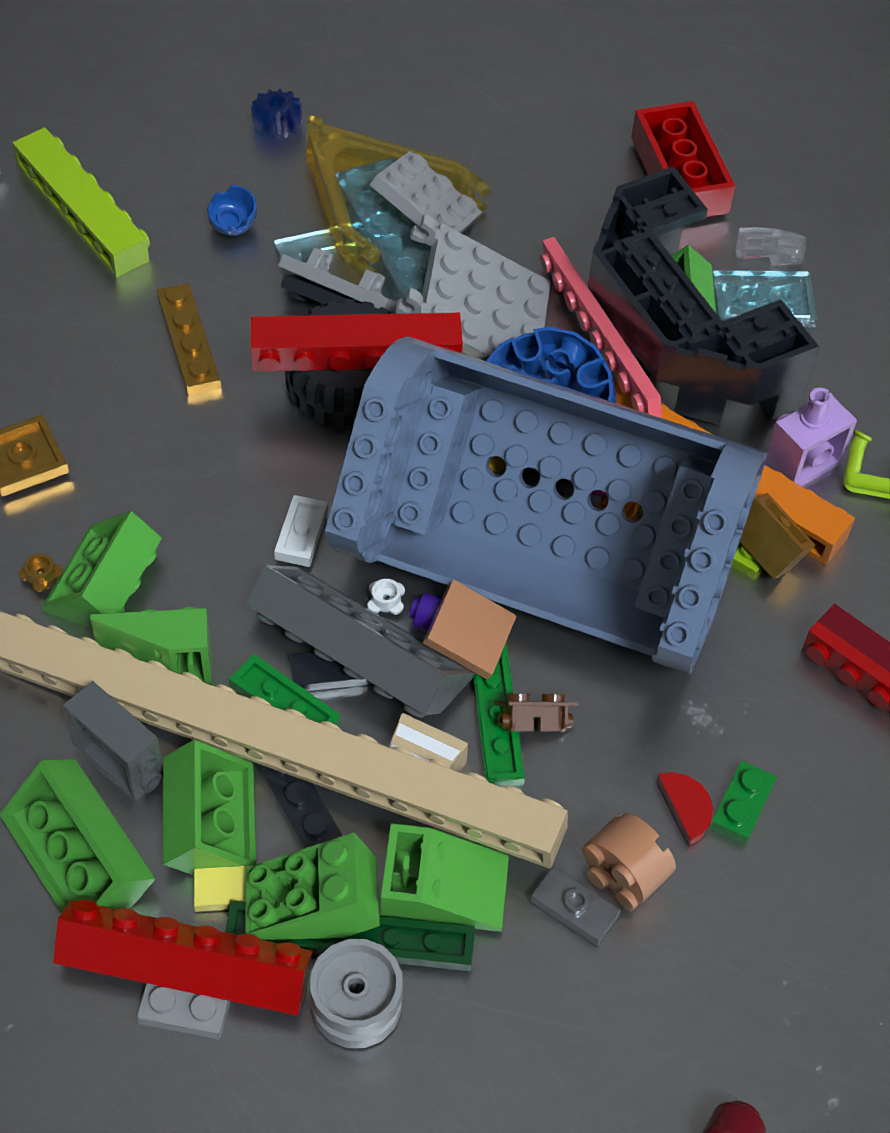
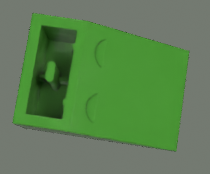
M184 607L180 610L158 611L156 609H146L141 612L120 613L117 611H107L103 614H90L94 638L101 647L113 651L116 648L125 650L135 659L144 662L149 660L157 661L172 672L178 674L188 672L197 676L202 682L212 685V647L207 608Z
M391 823L381 892L380 916L475 926V929L502 932L509 855L433 828Z
M355 833L246 867L245 934L255 935L260 940L344 938L380 926L376 856Z

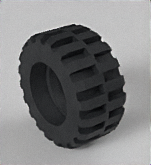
M345 299V303H336V300L327 302L323 308L317 306L308 311V315L391 314L389 310L382 306L378 309L371 302L364 301L361 304L355 303L353 299ZM372 369L355 373H344L335 370L285 371V382L287 390L290 392L291 400L296 406H300L302 413L309 418L315 416V421L325 426L327 423L334 424V428L345 429V426H354L364 385Z

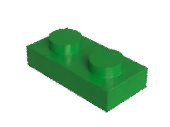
M741 760L713 818L710 829L746 845L777 776Z

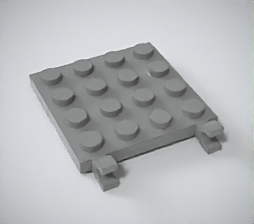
M427 214L422 216L420 227L417 225L413 226L410 238L431 246L422 295L417 290L410 288L407 291L406 300L400 298L397 301L396 313L460 312L463 340L462 352L486 361L498 345L512 337L516 339L523 334L534 332L533 329L545 327L551 281L443 223H440L437 227L435 219Z

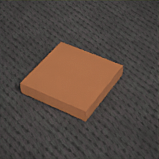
M453 579L446 588L423 644L481 677L489 679L494 673L517 615Z

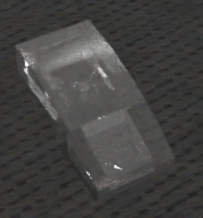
M740 228L735 251L738 259L769 257L771 266L803 264L807 239L805 236L779 229Z

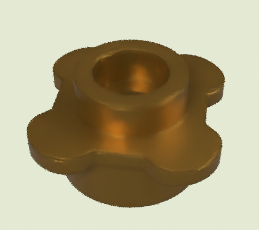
M42 553L30 556L26 560L24 567L19 571L20 579L30 582L33 585V589L37 592L47 590L48 585L54 579H58L63 575L62 566L59 564L55 565L50 556Z

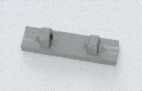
M314 247L307 262H302L285 254L282 255L279 267L361 302H371L375 308L379 309L382 306L389 310L391 314H398L395 312L397 302L381 294L385 280L383 275L366 269L360 283L356 285L329 273L328 270L333 255L324 250Z

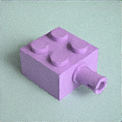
M818 387L813 389L810 393L809 401L801 409L792 414L786 413L777 419L774 424L771 441L767 447L768 452L765 465L774 471L782 473L786 478L800 486L805 485L843 462L857 419L833 397L832 393H828L829 390Z

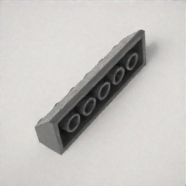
M264 565L245 604L257 611L256 617L270 625L278 624L286 629L284 634L288 638L299 643L307 642L315 647L313 652L317 656L328 661L336 660L344 665L343 671L346 674L359 680L365 678L374 684V691L384 697L391 699L395 697L405 703L403 708L417 717L423 718L425 715L440 714L472 680L475 674L473 671L423 644L422 640L301 567Z

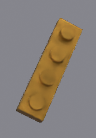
M189 283L157 289L159 304L188 396L221 389L218 371Z

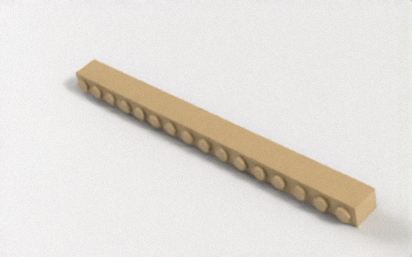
M2 611L0 612V671L72 697L91 681H94L138 721L191 740L195 739L235 756L551 869L568 828V810L563 809L559 803L545 798L537 800L526 796L524 792L516 787L509 785L500 787L491 784L479 774L473 772L463 774L454 771L442 761L435 759L426 761L417 758L405 748L398 746L389 748L380 745L368 735L357 734L355 736L343 732L337 725L331 722L322 721L318 723L306 719L302 713L294 709H286L284 711L272 707L266 700L255 696L249 699L236 694L234 690L225 685H209L191 673L183 672L178 674L172 672L157 661L149 660L144 662L135 659L125 650L116 648L113 651L101 647L99 643L88 637L78 639L68 635L57 626L49 625L44 627L36 624L25 615L16 614L13 616Z

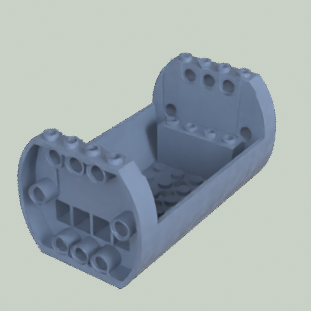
M403 337L396 340L384 352L364 385L325 529L326 540L332 550L367 563L380 561L446 585L454 579L489 600L652 656V661L690 675L716 614L763 473L767 452L412 337ZM499 456L503 458L506 463V471L503 475H496L490 470L489 460L491 457ZM531 467L539 472L540 482L537 486H529L523 481L522 473L525 468ZM559 479H568L572 482L574 493L571 497L566 498L558 494L556 483ZM601 490L606 493L609 499L606 508L598 509L591 504L590 494L592 491ZM627 502H637L641 505L643 509L641 519L631 520L625 515L624 506Z

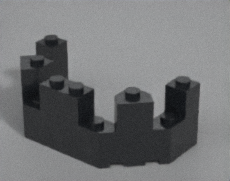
M670 167L617 186L612 204L603 222L599 239L596 241L593 249L588 288L648 377L653 376L656 381L679 387L674 412L721 425L727 400L750 406L760 403L772 420L800 409L819 345L781 299L725 321L720 319L671 256V254L678 251L682 228L706 219L708 208L674 167Z

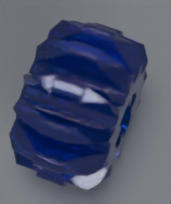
M268 88L267 94L258 93L257 99L252 101V123L255 129L260 130L262 136L271 134L273 139L277 135L286 138L288 133H297V128L302 125V104L300 98L294 97L293 91L284 93L281 88L278 91H272Z

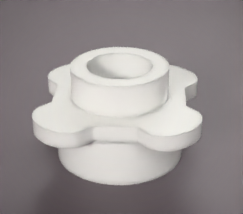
M381 579L370 584L371 600L367 603V608L375 613L382 611L390 612L393 615L400 614L403 611L404 605L401 602V596L404 595L405 588L401 583L391 579Z

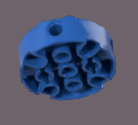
M554 327L533 329L534 332L523 334L516 339L512 337L499 344L486 360V362L617 404L615 383L605 359L597 346L576 332Z

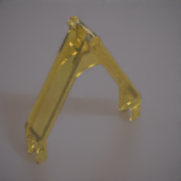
M310 116L307 119L305 161L309 163L338 256L362 277L366 269L379 273L366 263L364 257L371 264H374L380 260L382 255L374 244L352 227L337 180L340 175L354 171H364L377 175L411 151L413 154L422 156L428 162V166L437 174L447 177L451 181L452 187L459 193L472 198L477 204L478 209L484 211L488 208L485 203L476 197L474 190L485 197L490 194L489 186L463 164L325 125L321 117Z

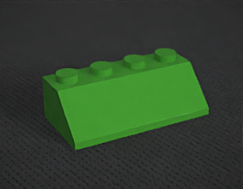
M76 759L41 760L0 813L3 822L61 913L71 900H90L103 907L117 910L122 908L129 909L134 906L155 880V877Z

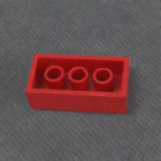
M694 101L635 110L631 139L648 175L674 167L708 208L706 217L730 213L735 184Z

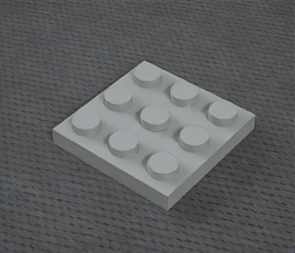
M411 151L377 174L370 183L371 187L419 227L422 216L427 214L435 219L437 227L440 223H443L462 234L482 213L472 198L459 193L452 187L453 185L447 177L437 174L428 166V162L422 156L413 154Z

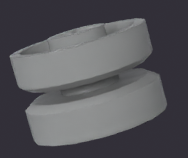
M347 939L331 945L317 958L310 973L311 1014L317 1029L330 1042L345 1048H367L382 1042L395 1029L402 1013L403 974L396 958L384 946L367 939Z

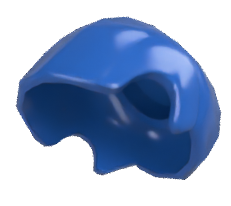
M230 185L229 189L223 193L216 192L207 208L210 225L222 235L238 236L244 234L251 228L256 219L257 205L255 196L247 188L238 185Z

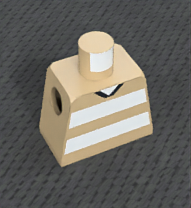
M402 713L389 748L395 746L405 748L417 758L426 761L430 759L439 760L447 764L452 770L460 772L467 762L468 743Z

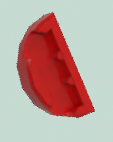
M675 772L658 774L657 782L690 846L702 839L711 824L713 805L710 795L701 783L688 775Z

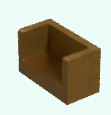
M768 493L754 497L740 542L770 576L775 579L790 571L815 544Z

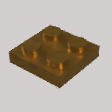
M43 414L0 429V493L2 497L69 473L68 464Z

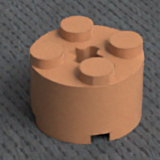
M626 812L621 817L619 813L612 818L581 850L590 867L586 871L589 881L598 889L602 890L606 887L628 911H633L675 872L676 863L668 847L662 852L655 841L660 837L657 832L639 817Z

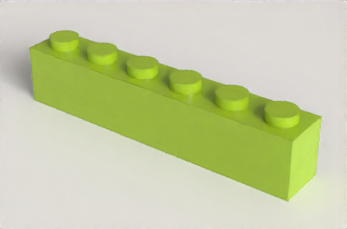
M44 127L12 142L16 164L116 278L150 261L148 253L150 241L145 231L137 229L132 223L129 214L125 210L121 211L116 206L111 194L108 191L104 192L98 186L93 174L86 173L81 167L78 158L74 154L70 155L65 150L59 137H54Z

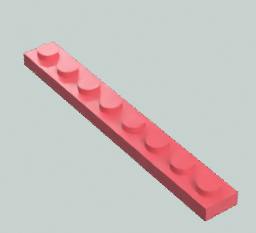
M555 237L543 240L544 254L540 255V261L544 272L551 274L557 292L564 294L568 309L571 312H576L581 329L589 332L592 344L597 346L598 350L602 352L603 358L611 372H615L621 391L623 393L628 392L633 409L662 418L661 396Z

